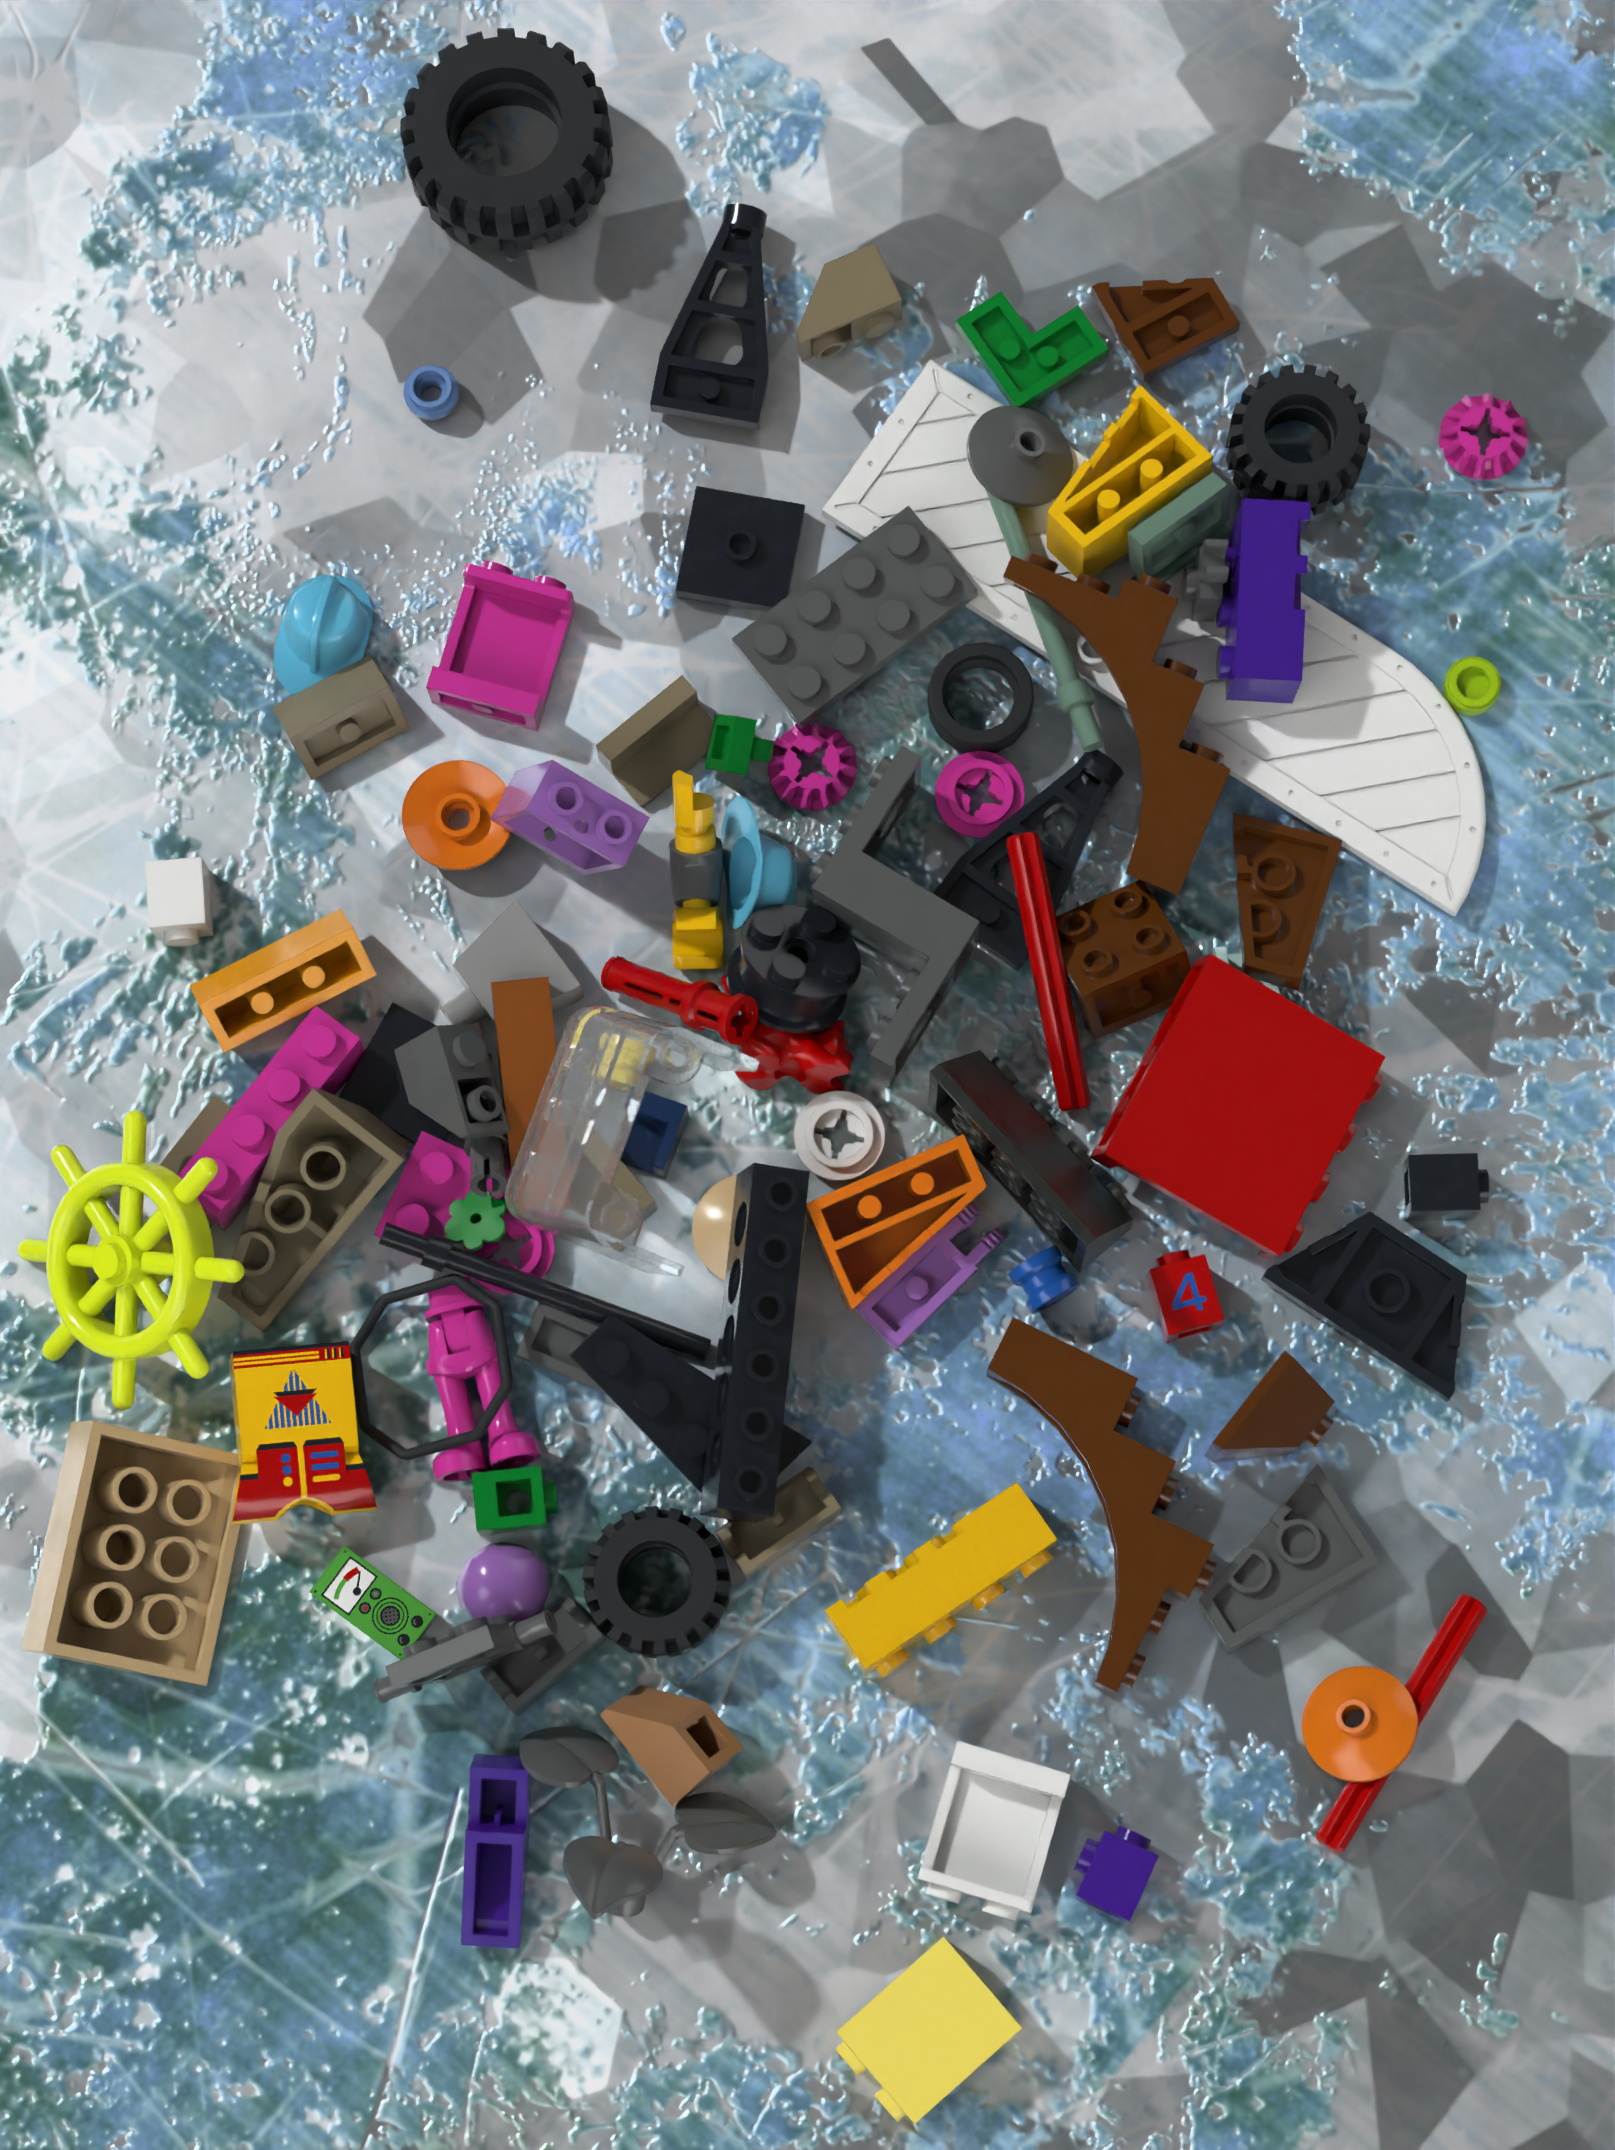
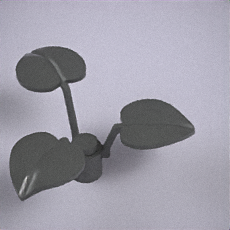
M575 1727L545 1728L529 1733L519 1740L522 1766L538 1781L561 1788L579 1787L589 1781L595 1789L600 1836H584L573 1840L567 1845L563 1855V1867L567 1880L582 1906L594 1920L606 1912L619 1917H631L640 1914L645 1906L646 1895L660 1885L663 1876L661 1865L673 1844L679 1838L685 1837L686 1844L694 1851L721 1855L744 1851L764 1844L776 1837L777 1830H775L774 1825L747 1803L726 1794L705 1792L687 1796L676 1804L674 1818L679 1824L669 1829L655 1855L646 1849L626 1844L623 1841L615 1844L612 1842L606 1783L601 1776L602 1774L615 1771L618 1767L619 1757L614 1747L598 1734Z

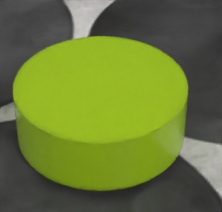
M1473 656L1456 661L1448 670L1443 683L1444 697L1450 703L1453 710L1468 716L1480 715L1488 711L1496 702L1501 690V678L1495 666L1486 659Z

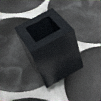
M1478 1153L1408 1155L1402 1164L1405 1221L1473 1220L1481 1210L1480 1204L1488 1203L1489 1175L1487 1169H1478Z

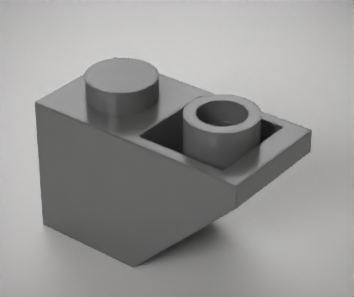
M479 1023L438 1025L394 1050L409 1104L460 1138L504 1135L510 1131Z

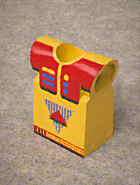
M349 1341L232 1352L229 1359L239 1473L231 1525L278 1521L283 1514L299 1505L317 1508L329 1515L377 1511L373 1490L359 1454Z

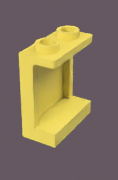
M943 1936L836 2031L843 2042L835 2050L857 2076L866 2069L870 2071L882 2086L874 2094L875 2097L897 2122L907 2115L916 2124L1019 2032L1022 2027Z

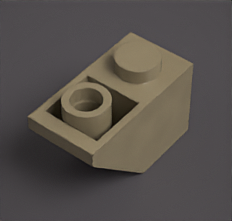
M875 243L824 264L796 332L797 353L801 362L814 356L818 360L830 358L841 352L846 346L845 343L864 335L867 338H876L884 335L895 327L897 321L902 320V299Z

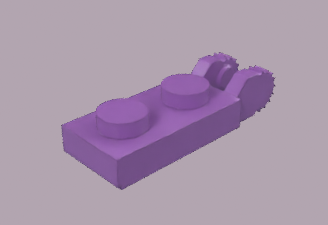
M973 1202L960 1211L941 1231L939 1230L855 1308L856 1312L895 1351L977 1273V1267L1006 1239L1007 1236L999 1228L989 1231L979 1240L978 1245L967 1256L952 1243L978 1220V1216L982 1211Z

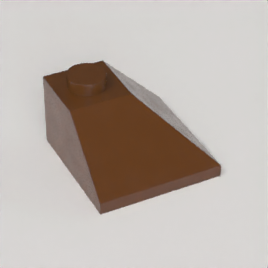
M1284 1350L1212 1442L1205 1457L1213 1463L1295 1454L1303 1442L1314 1448L1334 1423L1326 1413L1335 1401L1297 1360Z

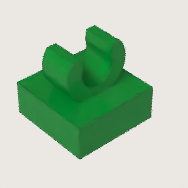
M714 713L704 769L747 776L749 760L771 763L775 741L754 737L757 720Z

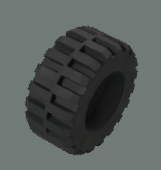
M498 28V37L483 39L482 31L467 35V45L459 49L453 43H450L438 52L440 63L436 67L431 63H426L416 75L419 89L414 87L409 89L403 104L406 116L400 120V136L414 192L421 206L429 208L431 219L442 229H447L452 225L455 238L469 245L473 244L475 238L478 237L483 239L485 250L501 252L503 250V243H516L518 252L533 249L532 240L545 237L547 243L551 244L564 237L562 231L564 225L570 223L573 227L577 228L588 218L586 204H599L605 193L604 179L611 176L613 165L611 147H613L607 101L602 88L596 86L595 75L586 62L579 61L575 64L573 50L561 42L555 43L553 48L548 47L546 35L529 31L526 38L515 37L514 28ZM515 105L534 109L551 119L558 128L559 139L550 155L535 168L513 176H493L479 172L463 162L457 153L456 146L458 140L468 124L480 114L496 107Z

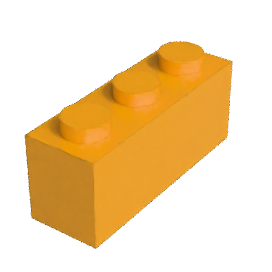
M340 908L189 986L222 1051L225 1053L377 974L353 926Z

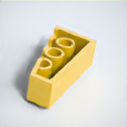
M1018 1482L956 1522L950 1528L952 1532L942 1538L941 1535H938L914 1550L902 1561L904 1565L894 1571L893 1568L886 1572L884 1570L863 1585L864 1587L854 1594L856 1598L848 1604H845L840 1599L825 1609L826 1621L865 1677L875 1670L881 1678L889 1675L910 1659L905 1651L908 1647L923 1637L929 1645L938 1641L958 1626L953 1618L954 1615L970 1604L974 1606L977 1612L982 1610L1006 1592L1000 1583L1019 1570L1026 1579L1054 1559L1048 1550L1056 1545L1058 1539Z

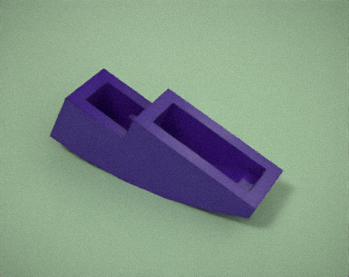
M475 1754L470 1766L468 1825L465 1830L461 1945L520 1948L532 1776L522 1766L520 1756Z

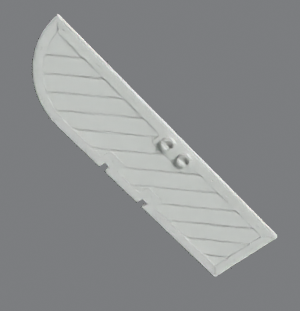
M931 359L825 504L821 515L860 540H863L909 505L977 588L978 596L965 606L1049 659L1024 591L1004 581L1003 575L1011 556L987 492L973 474L967 457V439L975 422L987 411L1005 405ZM1021 444L1026 450L1031 451L1028 447ZM1070 447L1073 458L1072 478L1083 461L1088 462L1089 458ZM1056 499L1035 507L1016 506L1033 553L1059 564L1055 572L1056 574L1076 581L1077 578L1047 549V511ZM1129 552L1094 576V578L1111 586L1107 595L1117 598L1125 578L1131 579V577L1136 575V572L1130 568ZM1184 569L1167 580L1165 583L1172 586L1169 595L1178 598V604L1153 663L1164 666L1166 658H1170L1198 670L1194 680L1205 684L1181 744L1190 749L1194 742L1223 754L1224 757L1221 765L1231 769L1229 773L1231 776L1322 834L1341 839L1344 848L1448 914L1456 916L1470 891L1478 871L1484 846L1486 826L1485 792L1481 770L1466 730L1450 703L1432 681L1393 649L1301 592V609H1305L1302 682L1293 703L1226 700V680L1217 679L1216 676L1219 645L1226 646V628H1217L1216 618L1214 622L1192 621V600H1183L1182 597ZM1225 583L1222 584L1223 594H1225ZM1056 613L1080 679H1086L1091 687L1128 710L1127 704L1106 664L1080 632Z

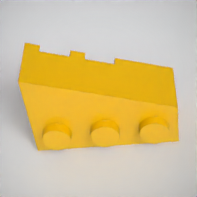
M1139 384L1131 395L1130 404L1116 423L1112 422L1104 432L1102 443L1088 462L1083 461L1047 511V549L1076 578H1078L1079 573L1094 577L1129 552L1127 533L1133 529L1141 518L1146 515H1153L1173 501L1186 486L1197 484L1212 473L1213 455Z

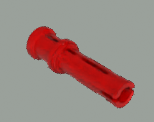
M617 956V958L611 957L602 969L601 984L604 989L679 1015L684 1025L694 1031L708 1029L719 1033L721 1039L732 1045H740L751 1036L756 1027L758 1005L756 1000L749 995L738 993L732 996L721 992L715 983L708 980H700L691 984L666 975L663 972L633 963L621 956Z

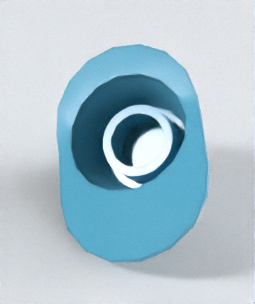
M321 575L306 580L293 591L283 613L274 647L273 666L279 682L291 695H295L363 659L372 628L373 608L368 594L356 582L339 575Z
M742 796L733 798L726 808L721 842L727 885V917L730 926L738 930L743 927L749 916L759 909L778 904L796 905L798 876L791 851L780 842L759 834L755 812L749 800Z

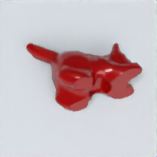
M726 975L721 977V985L724 992L731 995L726 983ZM837 1020L829 1030L824 1032L799 1034L780 1031L757 1021L751 1036L745 1042L738 1045V1052L732 1062L733 1071L741 1082L754 1090H769L773 1083L777 1082L781 1077L790 1076L807 1090L817 1095L831 1091H843L844 1084L837 1076L848 1074L854 1059L850 1052L848 1040L844 1035L845 1022Z

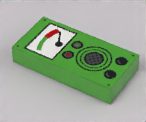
M346 1546L342 1547L309 1591V1593L400 1660L405 1658L402 1649L419 1642L438 1616V1614Z

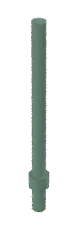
M986 490L1010 556L1024 560L1026 553H1033L1016 506L998 499ZM1024 592L1059 684L1056 695L1064 714H1070L1083 751L1091 752L1097 750L1105 742L1091 708L1095 700L1088 681L1080 679L1056 612L1043 601Z

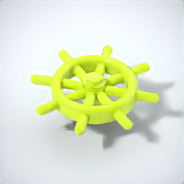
M138 1110L128 1112L124 1118L122 1162L104 1164L86 1173L69 1146L62 1144L53 1148L51 1152L52 1162L66 1182L69 1190L57 1207L49 1230L48 1240L25 1239L21 1241L17 1249L19 1256L25 1261L46 1263L52 1299L63 1321L44 1343L42 1348L43 1355L47 1360L57 1361L78 1340L91 1351L113 1358L111 1399L114 1407L122 1411L131 1408L135 1400L136 1359L157 1357L173 1350L192 1378L201 1379L207 1375L209 1363L194 1341L191 1333L205 1311L213 1281L236 1283L243 1278L245 1273L244 1266L237 1260L214 1258L210 1226L203 1207L197 1198L218 1172L217 1162L209 1157L201 1158L183 1179L163 1166L145 1162L147 1120L143 1112ZM118 1191H120L119 1222L106 1204V1201ZM145 1194L156 1204L158 1209L142 1227ZM92 1225L102 1239L98 1245H88ZM168 1232H170L172 1242H167L164 1239ZM87 1268H93L99 1278L92 1287L89 1284ZM172 1276L171 1289L167 1298L158 1284L162 1283L167 1277ZM116 1294L114 1325L104 1315L102 1310ZM140 1298L154 1321L138 1333Z

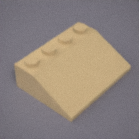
M94 1420L71 1422L21 1650L207 1686L241 1524L231 1525L239 1473L238 1454Z

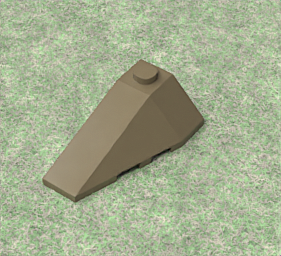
M313 1087L277 1132L231 1259L242 1263L245 1270L244 1276L236 1283L223 1282L217 1298L263 1332L404 1161L409 1142L365 1108Z

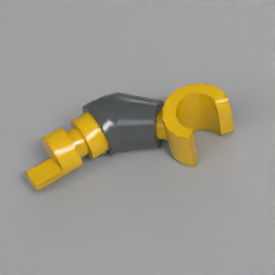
M677 770L672 775L674 821L677 826L674 829L675 838L669 844V865L674 904L681 908H674L672 913L673 967L677 969L720 968L724 965L723 913L721 908L715 906L720 902L723 846L721 839L716 836V828L712 824L715 821V801L709 794L694 792L693 776Z

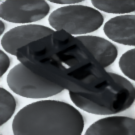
M738 203L728 204L724 207L721 227L660 352L650 401L652 412L759 430L769 382L761 239L764 235L767 214L763 210L751 205ZM721 269L746 273L748 277L747 298L743 307L710 301V294L717 274ZM715 320L733 323L741 330L743 355L736 365L694 357L692 352L693 345L702 327L708 321Z
M1099 750L1084 752L1072 768L963 854L933 892L934 895L980 921L978 943L1016 971H1019L1029 957L1018 899L991 878L993 866L1008 854L1007 839L1015 834L1032 832V826L1053 805L1061 804L1077 816V824L1063 848L1055 850L1040 839L1056 917L1108 792L1113 790L1124 775L1123 770L1116 762ZM1082 776L1096 787L1085 785Z

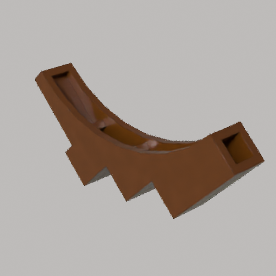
M1027 552L1024 560L1011 556L1003 575L1004 581L1043 601L1075 627L1106 664L1127 704L1139 744L1143 793L1139 832L1126 875L1178 896L1231 770L1221 765L1224 755L1208 747L1193 742L1189 751L1179 748L1205 684L1194 680L1198 670L1170 658H1166L1164 666L1153 663L1178 604V598L1169 595L1171 585L1141 573L1137 582L1125 578L1119 595L1115 598L1107 595L1111 586L1099 579L1079 573L1077 580L1073 581L1056 574L1055 572L1059 564L1032 552Z
M1013 1317L988 1366L986 1377L1024 1399L1060 1433L1084 1466L1103 1507L1114 1551L1116 1599L1109 1643L1093 1686L1115 1696L1121 1684L1130 1689L1132 1688L1146 1660L1145 1656L1136 1653L1145 1633L1148 1632L1157 1636L1171 1608V1604L1162 1600L1165 1592L1184 1602L1187 1601L1192 1590L1201 1594L1204 1593L1218 1564L1208 1558L1214 1544L1151 1514L1154 1506L1163 1511L1166 1510L1180 1480L1170 1475L1176 1463L1175 1460L1114 1431L1116 1424L1128 1428L1142 1397L1132 1393L1138 1378Z

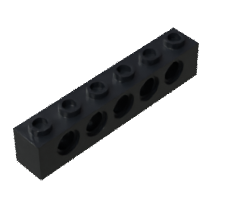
M753 1163L736 1176L700 1506L701 1516L757 1523L774 1516L810 1171Z

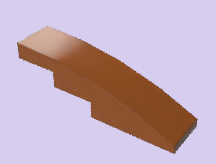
M538 977L491 982L502 1100L510 1131L506 1133L508 1143L507 1154L515 1220L570 1215L573 1212L549 978Z

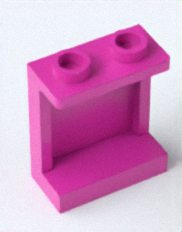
M483 561L481 566L466 563L463 571L465 581L442 658L439 667H432L426 686L431 702L538 731L575 613L576 606L573 593L566 590L567 586L563 582L551 577L535 576L534 581L514 576L510 568L499 563Z

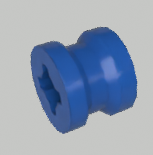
M1057 1245L1037 1253L1008 1273L1012 1283L1015 1286L1022 1287L1026 1293V1306L1031 1314H1036L1049 1308L1080 1287L1076 1276L1066 1273L1061 1264L1063 1255Z

